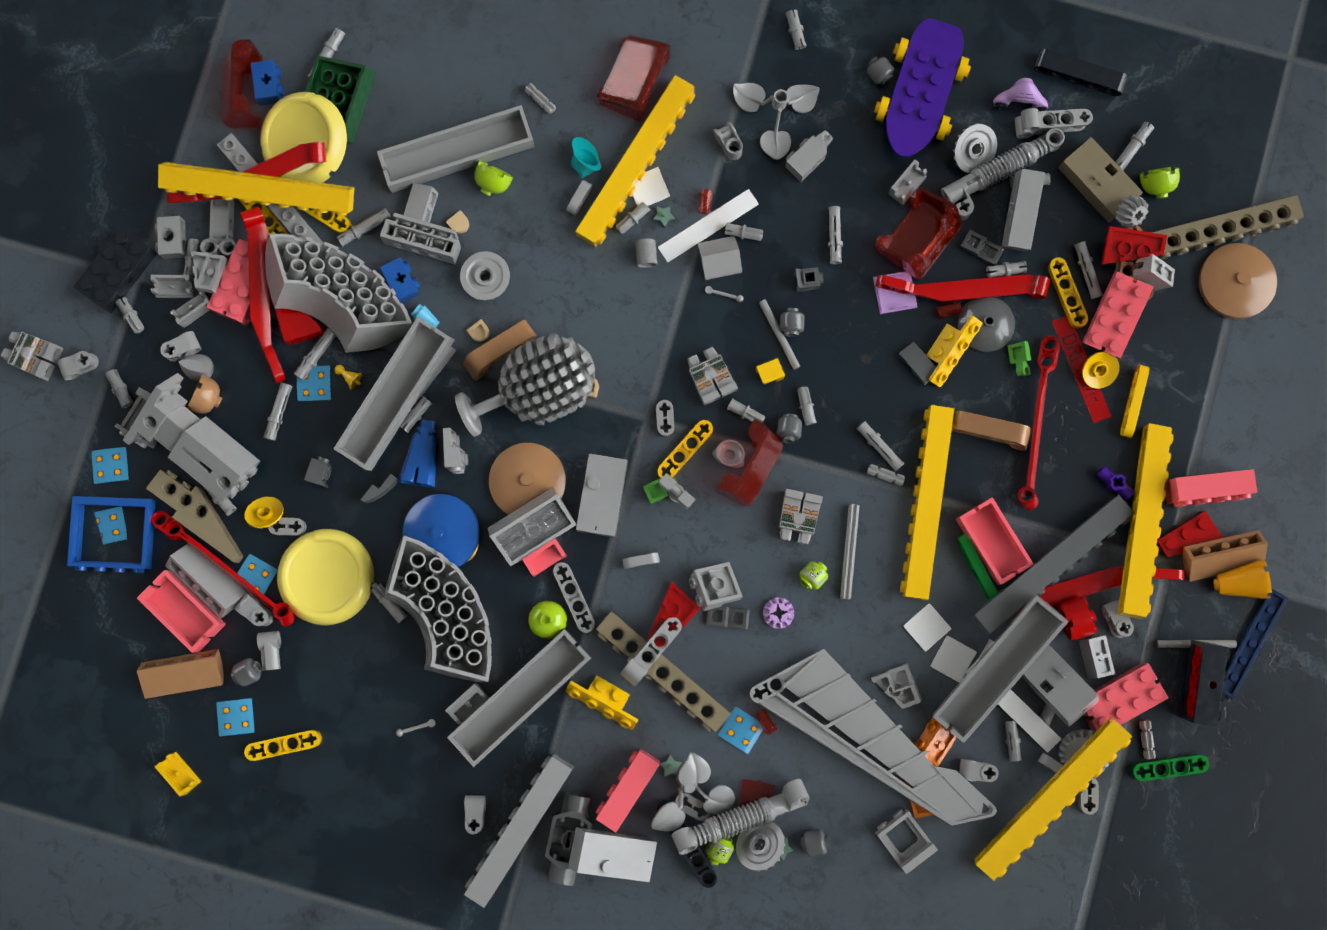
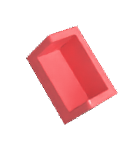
M553 539L522 560L532 576L535 577L567 555L559 542Z

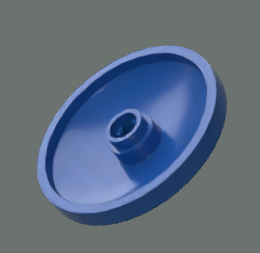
M435 494L421 499L410 509L403 525V536L426 544L443 554L451 563L460 567L474 554L479 542L480 529L474 511L466 502L452 495Z

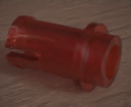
M701 189L698 212L710 214L711 199L714 197V194H712L710 189Z
M952 301L950 304L936 307L939 319L953 314L959 315L962 312L959 301Z
M766 709L754 715L763 727V733L766 732L769 735L777 730V724L773 723Z

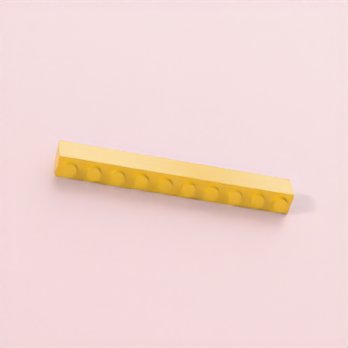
M676 75L673 77L575 231L577 237L595 248L598 243H603L606 238L605 232L608 228L611 229L614 226L617 213H621L624 210L626 199L628 196L632 197L636 190V183L643 180L646 175L645 169L648 165L651 166L654 163L656 152L658 150L661 151L664 147L666 136L673 133L676 127L675 122L683 117L686 111L684 108L687 103H692L696 95L694 94V86Z
M169 162L159 164L158 188H164L166 192L175 193L179 190L184 191L186 195L201 193L203 197L213 198L216 195L222 196L224 200L238 198L241 199V202L251 203L253 200L259 201L261 205L276 203L279 207L289 208L291 205L297 206L299 210L313 208L316 209V212L320 213L335 211L336 215H347V213L353 210L354 187Z
M931 405L924 412L926 428H923L921 433V440H924L923 447L919 449L918 458L921 459V464L917 466L916 477L919 479L918 485L914 486L913 491L916 501L911 507L913 522L908 527V535H911L905 549L908 559L903 564L905 581H901L900 592H903L902 597L929 600L954 408Z
M1150 423L1143 427L1132 511L1134 513L1131 515L1117 615L1143 619L1149 615L1151 610L1149 597L1152 595L1154 588L1151 582L1156 572L1154 560L1159 551L1156 545L1157 539H1159L1161 534L1159 522L1164 513L1161 507L1162 501L1166 497L1164 484L1168 480L1169 473L1166 469L1171 459L1169 447L1173 442L1171 427Z
M1110 716L975 858V864L993 881L997 877L1001 878L1006 873V868L1011 863L1014 864L1021 856L1020 853L1024 849L1028 850L1033 845L1036 836L1044 834L1048 828L1047 825L1052 820L1056 821L1062 814L1061 810L1065 806L1069 807L1075 801V796L1088 788V782L1093 777L1097 778L1102 773V768L1107 762L1109 764L1113 762L1117 757L1116 753L1121 748L1125 749L1130 744L1131 734Z

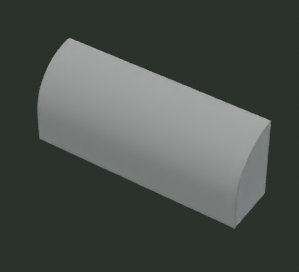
M189 544L170 555L166 563V567L219 619L231 612L247 593L237 582Z

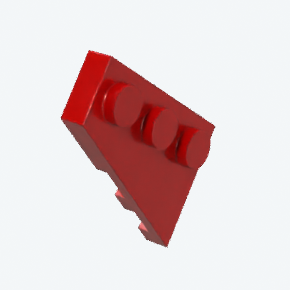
M1108 226L1101 265L1145 258L1151 254L1155 256L1163 255L1167 235Z
M1203 511L1159 538L1157 546L1165 558L1183 554V549L1186 546L1213 541L1223 537L1208 513Z
M673 582L648 634V640L653 637L667 619L672 617L679 619L683 628L700 609ZM675 624L669 625L668 630H669V631L675 630L674 628H675L676 625H675ZM658 637L654 639V643L657 647L664 646V640L662 638Z

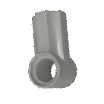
M279 631L258 633L257 645L259 650H261L262 671L281 669L279 656L281 636Z

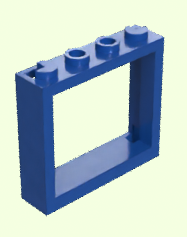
M72 496L67 566H75V570L87 571V567H94V571H106V568H113V572H125V568L132 569L133 573H144L145 569H151L154 526L151 523V517L155 513L156 500ZM85 505L145 508L141 563L81 561Z

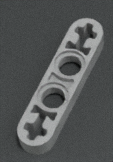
M558 563L553 569L557 583L579 630L589 633L595 628L594 618L571 568L566 563ZM560 566L567 568L568 571L565 574L567 578L571 576L572 580H567L561 584L560 580H564L561 574H557ZM569 583L574 584L576 587V591L571 595L565 592V586ZM581 601L584 604V609L581 612L574 611V602ZM586 611L588 612V615H585L586 620H591L592 622L588 630L585 627H581V624H583L582 618L577 619L576 617L577 615L584 614Z

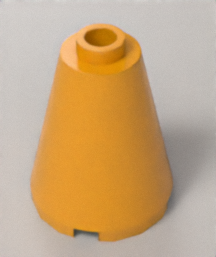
M1259 560L1216 575V579H1213L1214 590L1222 595L1262 599L1271 598L1268 594L1272 593L1270 574L1263 567L1267 566L1266 561Z

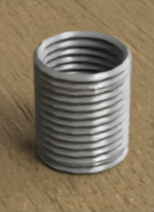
M640 239L635 242L638 267H653L658 264L654 239Z

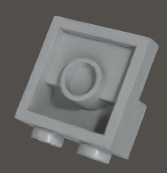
M443 428L444 467L453 472V474H464L465 466L468 465V454H465V451L460 448L459 435L451 428Z
M730 562L696 569L691 574V578H689L690 587L695 589L697 593L696 603L699 607H702L703 611L721 607L725 603L741 600L743 597Z

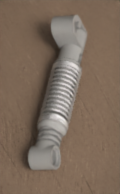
M1058 128L1050 129L1046 134L1032 142L1021 143L1016 148L1008 150V152L1001 154V156L998 155L997 158L990 160V162L987 161L986 164L983 163L982 166L979 165L978 168L976 167L971 170L970 174L942 188V197L955 219L963 221L971 215L974 210V204L969 196L970 194L978 190H986L989 186L997 184V182L1012 176V174L1014 175L1017 172L1016 170L1019 171L1033 165L1039 157L1058 150L1064 142V133ZM1049 137L1055 138L1057 143H1052ZM961 199L964 200V201L962 202V204H961V203H958V204H956V205L954 204L955 202H957V201H959V200H961Z
M795 779L784 785L781 794L770 798H760L758 802L755 800L754 804L750 802V805L746 803V807L742 805V808L738 806L733 811L730 809L729 813L726 811L725 815L724 813H721V816L718 814L717 818L715 816L713 818L710 817L702 823V826L700 824L697 827L694 826L693 830L690 827L681 828L675 831L672 837L679 854H687L695 850L698 845L701 846L702 842L703 844H706L707 841L713 843L720 842L722 839L725 840L726 837L730 838V835L733 837L734 834L738 835V832H746V830L751 828L754 829L755 826L758 827L759 825L762 826L763 823L772 822L777 816L806 806L810 797L802 780Z

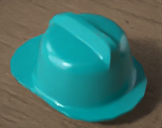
M580 137L574 138L572 140L573 156L571 166L577 171L580 178H584L586 175H591L594 171L600 170L601 164L595 147L588 140Z

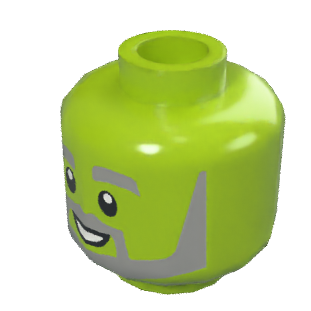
M809 562L799 573L800 583L808 590L819 589L828 579L827 567L821 562Z
M726 837L725 840L722 839L720 842H709L705 849V853L709 857L708 861L714 865L727 863L734 851L733 841Z

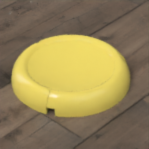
M297 92L287 95L272 106L264 119L260 135V146L264 161L300 144L325 142L327 162L307 163L280 176L281 178L319 183L325 182L331 177L329 173L331 171L335 172L338 169L345 154L347 133L342 115L330 100L321 95L311 92Z
M335 529L314 530L297 538L284 552L277 572V584L283 602L290 606L297 617L316 625H334L352 618L368 601L372 593V589H370L371 584L374 583V567L366 548L355 537Z

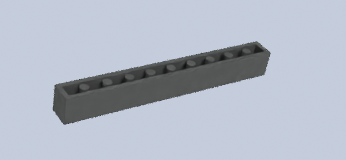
M1120 495L1111 498L1033 563V566L1026 569L970 616L971 620L984 635L996 634L1002 628L1000 625L1005 621L1008 623L1016 617L1015 612L1019 609L1022 610L1035 594L1040 597L1045 593L1044 588L1047 585L1051 587L1060 580L1058 576L1062 573L1067 574L1074 568L1073 564L1076 561L1081 562L1088 556L1087 552L1090 549L1094 551L1103 544L1101 542L1102 539L1105 537L1108 539L1117 532L1115 528L1119 525L1121 527L1126 525L1131 520L1129 517L1134 512Z

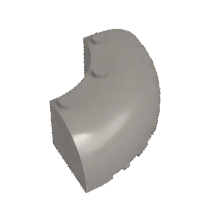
M269 234L265 251V269L268 288L275 309L297 310L317 318L336 334L344 347L345 353L373 350L386 346L398 340L409 330L412 322L403 303H400L395 296L396 292L384 283L385 279L379 273L365 266V262L351 253L348 255L338 250L339 247L324 242L322 244L313 241V238L306 237V239H302L290 234Z
M403 536L391 567L383 598L403 607L419 625L426 646L424 670L470 681L488 682L491 669L492 643L488 619L476 590L461 570L444 557L443 554L418 540Z

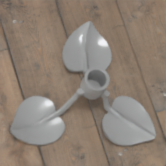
M744 83L734 84L733 95L737 105L746 112H756L759 109V105L764 106L772 101V107L778 111L775 132L766 131L763 133L760 139V146L771 158L779 160L788 153L791 146L790 135L786 131L778 132L781 111L786 105L791 104L793 110L798 113L811 111L816 104L820 88L812 85H794L787 91L777 90L774 96L770 95L764 101L765 91L760 85Z
M690 752L676 776V781L680 786L677 789L679 792V806L675 802L663 805L654 816L651 827L654 830L673 831L683 824L685 820V813L681 810L683 808V792L692 793L696 789L706 799L703 803V808L710 814H721L729 810L736 800L734 793L730 787L718 785L710 790L709 796L706 795L698 787L697 783H704L709 779L711 775L710 766L702 757Z

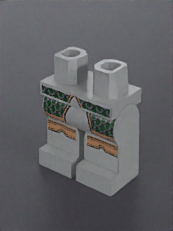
M12 331L9 341L15 343L13 351L7 348L3 349L1 357L8 361V364L49 381L55 365L36 357L39 356L57 364L63 348L24 332Z
M713 347L703 351L707 359L703 363H700L697 355L687 359L690 368L689 373L704 406L718 400L720 396L722 398L738 389L721 354L718 355Z
M786 488L778 527L780 529V539L790 541L792 532L799 533L797 543L808 545L811 536L814 535L823 496L805 493L801 512H799L804 492Z

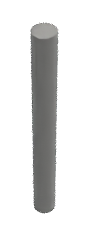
M766 299L760 301L759 304L793 370L799 368L800 365L783 332L780 330V326Z
M1191 640L1156 641L1157 648H1190ZM1195 640L1215 643L1228 648L1237 647L1236 640Z

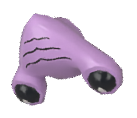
M1030 78L1019 79L1013 87L1000 93L993 100L994 106L998 109L1008 107L1011 101L1032 103V108L1038 109V112L1048 109L1047 100L1041 95Z

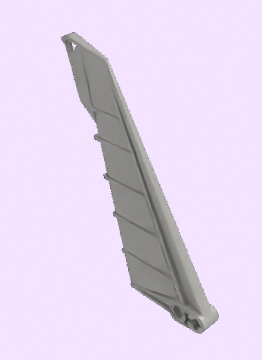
M825 649L755 685L750 690L752 701L951 826L989 818L997 812L996 807L956 770L934 766L925 757L929 752L927 750L921 752L900 730L902 726L900 724L896 726L876 705L875 702L877 701L875 699L872 700ZM773 679H778L781 682V688L777 691L770 687V682ZM767 683V688L772 694L768 696V693L765 692L762 694V699L754 698L755 689L758 688L761 691L765 689L763 684ZM786 687L799 697L800 700L792 703L782 696L780 692ZM805 702L830 723L826 725L821 724L796 705ZM835 725L860 746L855 748L828 728ZM864 748L870 754L876 757L879 761L885 764L888 768H890V770L887 771L879 764L874 762L872 759L867 757L865 754L860 752V750ZM895 772L897 775H899L901 778H903L906 782H908L910 785H912L913 788H911V787H909L908 785H906L904 782H902L900 779H898L897 777H895V776H894L893 774H891V773ZM983 803L989 807L988 812L982 813Z

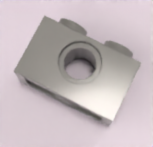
M180 216L157 217V224H155V233L158 237V242L155 244L157 254L163 259L184 258L187 253L185 220ZM173 234L172 240L167 241V237Z

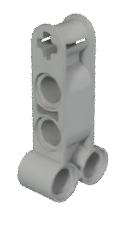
M1036 108L1026 109L1021 112V116L1014 119L1016 137L1024 139L1034 134H1046L1053 128H1058L1062 132L1082 131L1086 125L1092 122L1093 115L1088 109L1040 112Z
M235 198L234 200H211L209 238L203 240L200 245L202 253H208V249L211 246H215V249L208 254H223L230 259L233 250L227 253V249L230 246L235 248L237 244L233 240Z
M673 617L667 619L636 657L622 670L620 674L632 685L636 686L648 672L647 670L681 631L682 625L679 619ZM675 624V630L669 631V625ZM658 637L662 638L664 640V646L657 647L654 643V639ZM645 652L649 653L652 657L651 662H644L641 657L642 654Z

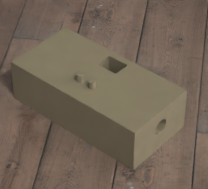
M1092 137L1058 167L1108 223L1117 216L1115 212L1119 209L1123 198L1127 199L1129 195L1140 196L1143 193Z

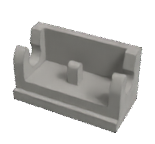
M916 160L911 163L888 193L901 205L909 199L927 177V170L925 168L923 170L918 167L919 162Z
M413 183L404 216L430 223L438 192L432 186Z
M1151 254L1149 257L1140 258L1136 261L1137 264L1144 263V265L1140 269L1133 270L1135 278L1154 286V291L1173 287L1175 269L1157 256Z
M151 275V281L154 283V288H151V292L156 295V298L195 297L194 278L190 275Z
M199 291L198 295L178 309L171 310L170 313L175 316L176 322L185 328L210 310L207 308L210 297L206 292Z
M1106 635L1078 640L1088 679L1115 674Z
M474 683L445 711L458 725H461L490 697L477 683Z

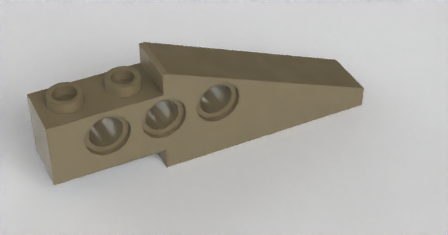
M159 470L146 489L176 510L172 516L175 520L231 561L240 563L244 556L203 488L198 486L193 488V486L185 481L181 483L177 480L178 476L170 470L167 472ZM175 485L176 491L170 494V487ZM187 496H190L191 503L186 506L185 499ZM205 507L207 513L202 517L200 510Z

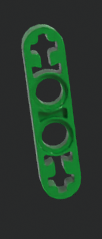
M966 534L957 537L956 541L987 601H989L998 592L971 540Z
M1195 754L1138 762L1131 767V775L1136 780L1148 781L1198 774L1208 770L1209 761L1205 756ZM1198 759L1199 761H1203V765H1200V769L1197 766L1189 765V763L1198 762ZM1177 761L1184 763V769L1181 772L1175 770V763ZM1161 763L1164 765L1165 771L1163 774L1158 775L1155 767ZM1139 767H1141V769L1145 770L1150 769L1151 773H1142L1141 777L1136 774V771H1139Z

